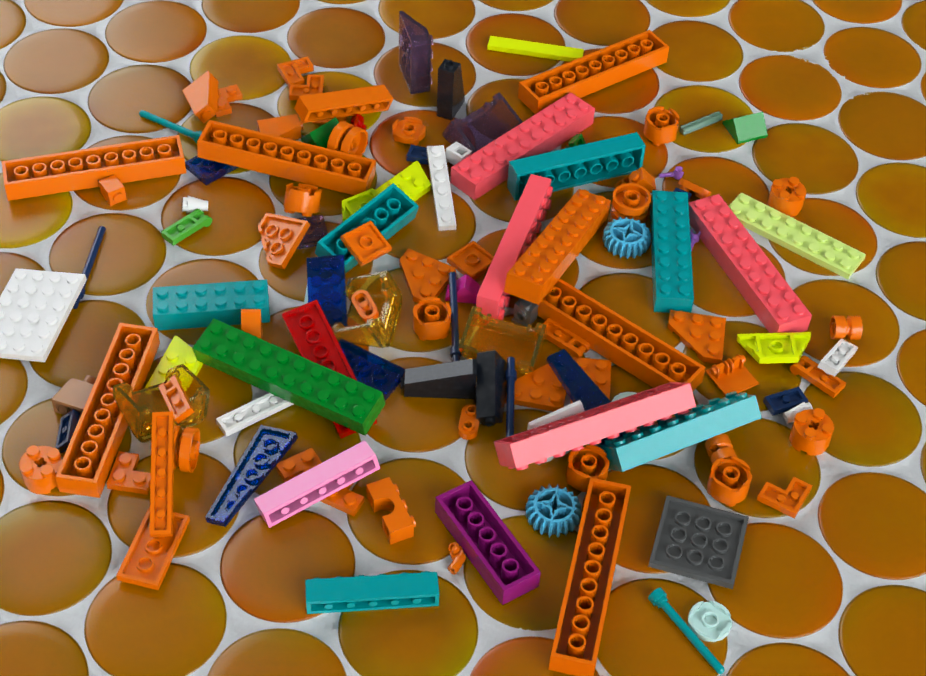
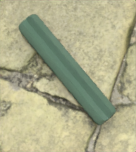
M720 111L714 112L680 126L679 131L682 135L689 134L721 121L723 115Z

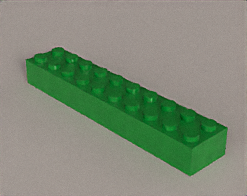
M214 318L192 348L197 361L366 436L385 406L382 391Z

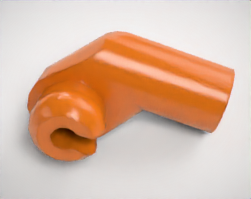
M452 542L448 546V550L453 561L448 566V571L452 574H457L466 560V555L463 548L457 542Z

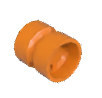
M833 315L831 317L830 336L832 340H840L845 337L848 340L861 339L863 324L860 316H848L845 318L843 315Z
M726 434L709 438L704 444L712 465L717 459L722 457L724 459H730V457L738 458L731 440Z

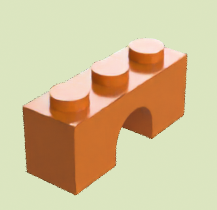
M390 477L366 484V498L374 513L381 510L391 512L388 515L382 516V529L391 545L414 537L416 522L412 515L409 516L407 504L399 496L398 486L392 483Z

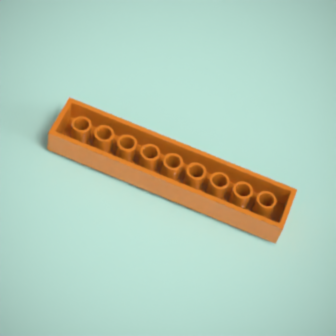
M645 31L519 82L518 98L534 114H537L570 92L582 98L666 63L669 46L652 31Z
M213 120L208 121L197 141L199 158L350 195H357L369 190L375 177L376 160Z
M179 135L1 161L8 201L100 187L99 180L114 174L121 183L186 173L185 158Z
M578 189L508 271L504 292L539 305L606 221L611 200L606 199L604 196L589 193L587 190Z
M560 278L538 305L537 316L545 321L550 318L589 342L593 351L611 360V362L653 388L669 382L690 383L693 392L703 381L705 366Z
M119 323L55 476L59 492L96 498L101 497L159 348L158 328Z
M590 477L548 670L574 676H594L631 491L630 485Z

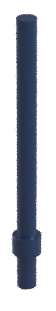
M104 226L98 228L82 274L86 275L87 280L106 231ZM87 281L85 282L73 306V309H77L80 300L83 299Z
M450 272L449 292L452 338L450 356L454 362L460 361L462 348L459 345L456 273Z
M514 357L507 358V370L505 371V380L507 381L506 437L514 435L515 381L517 380Z

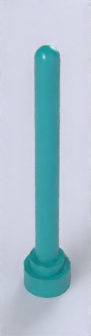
M144 110L139 112V115L143 118L193 138L196 144L203 132H194Z
M662 588L655 589L649 595L648 600L654 606L661 607L718 674H723L725 671L723 665L667 602L668 598Z

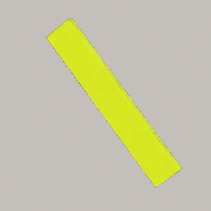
M490 36L487 50L567 62L581 58L584 55V49Z

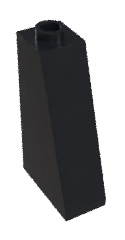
M444 59L438 68L437 116L453 120L465 102L461 63Z
M496 350L477 353L476 418L484 426L488 427L503 422L507 392V381L505 380L507 362Z
M477 359L405 369V377H401L400 389H404V397L475 399Z

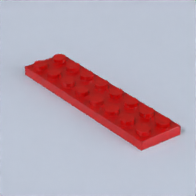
M317 299L282 314V318L301 357L357 381ZM333 422L340 439L356 433L347 427Z

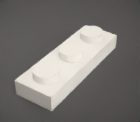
M841 338L820 361L818 368L822 369L826 374L835 377L853 357L858 347Z

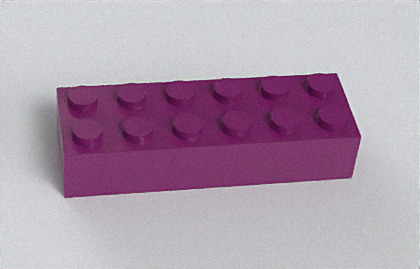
M472 480L435 497V513L455 541L463 548L468 559L502 605L539 587L540 570Z

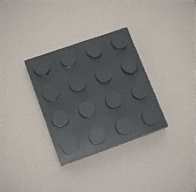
M667 496L648 567L733 589L749 517Z

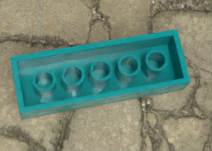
M393 183L319 240L315 254L338 276L342 277L355 267L358 262L341 241V235L372 221L384 238L388 240L415 219L419 206Z
M267 279L153 287L154 326L158 328V331L208 327L213 318L228 325H241V309H261L262 323L270 322Z

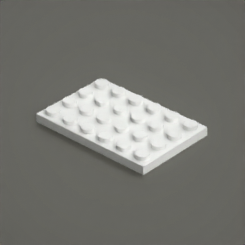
M16 268L0 296V358L46 362L87 281L86 275Z

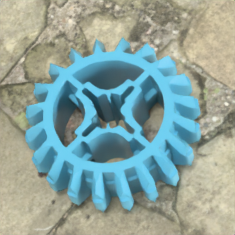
M619 217L618 220L613 219L612 222H608L603 230L602 240L604 247L608 249V252H613V256L619 255L620 258L625 256L627 259L629 257L635 259L636 256H641L648 250L651 243V233L649 228L646 227V223H641L640 220L635 221L634 218L628 219L625 217V219Z
M549 484L547 489L541 486L539 491L534 490L533 495L529 496L525 507V515L529 525H533L534 531L540 529L541 535L548 533L549 538L552 534H555L558 538L560 533L566 536L568 531L573 532L575 527H578L582 516V506L579 503L578 497L574 496L573 491L567 492L566 487L560 489L558 485L552 488Z

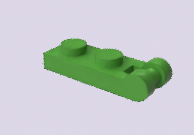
M196 209L162 230L161 235L174 246L204 226H210L212 218L204 215L202 210Z

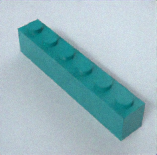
M403 572L390 575L337 576L334 578L305 580L307 614L439 606L437 572Z

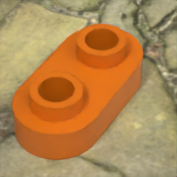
M680 178L678 182L681 185L680 189L686 192L694 191L696 192L694 196L700 199L710 197L712 193L683 178Z
M366 290L356 291L352 295L351 301L362 321L366 323L375 321L379 316V311L370 294Z
M468 404L462 408L458 425L459 436L465 440H471L478 435L480 421L476 418L475 404Z

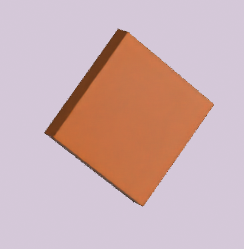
M372 221L340 237L360 266L392 250L391 245Z
M472 241L448 256L447 263L455 267L461 274H467L475 280L488 271L494 256L475 241Z

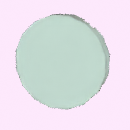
M700 601L692 606L688 614V626L703 641H720L728 636L731 630V614L724 605L716 601Z

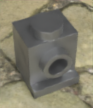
M520 298L515 303L514 317L511 319V322L528 330L537 319L538 305Z

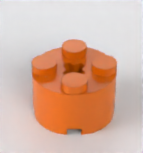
M663 106L649 109L643 130L645 137L652 141V144L655 146L675 141L679 126L678 113L671 108L666 110Z
M797 177L775 179L771 186L768 206L790 217L798 215L803 208L806 197L805 186L799 182L800 180Z
M294 183L286 185L284 211L286 213L299 212L302 213V216L312 217V213L319 212L322 189L318 190L317 186L299 183L298 186H293Z
M425 297L419 300V303L413 307V330L418 335V338L426 341L444 339L448 336L451 328L450 305L446 301L445 303L440 301L438 297Z
M821 408L803 410L797 413L790 431L789 440L791 445L800 452L802 450L807 452L806 455L810 456L824 453L830 444L834 432L833 421Z
M32 445L27 448L21 457L19 469L23 482L30 492L48 494L51 493L52 489L56 487L58 489L55 476L62 462V457L57 448Z
M586 445V447L579 451H571L566 471L567 483L573 488L587 493L590 477L607 481L610 462L606 452L595 445Z
M736 457L717 459L711 467L707 482V493L718 502L724 503L729 507L742 502L748 494L752 480L749 465Z

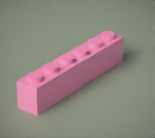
M364 440L254 498L260 515L270 528L379 470L380 466L376 454Z

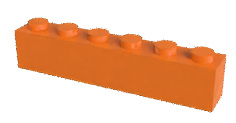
M374 85L299 96L294 109L303 123L333 119L335 117L341 118L356 114L387 111L394 98L385 85Z

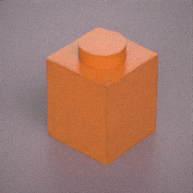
M115 174L99 180L101 195L110 206L127 200L125 187Z

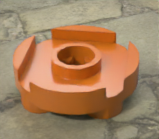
M404 117V120L401 121L397 119L392 125L393 140L405 144L418 145L419 141L426 135V126L416 117Z

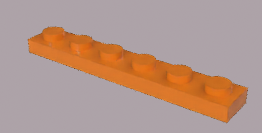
M173 411L152 412L151 537L173 536L175 415Z

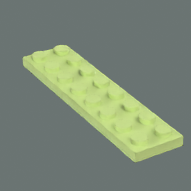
M740 193L729 205V208L745 228L846 279L850 278L865 259V253L744 193Z

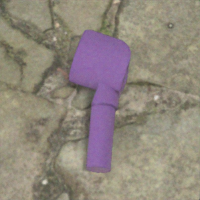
M677 166L674 172L661 173L659 178L673 177L676 180H680L684 174L682 172L683 167Z
M693 229L690 230L691 252L694 244L699 241L701 231L695 234Z

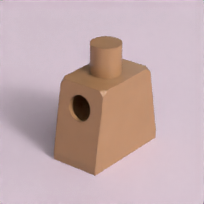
M87 375L83 381L74 378L70 379L51 399L54 412L66 415L74 409L81 416L96 379L90 375Z

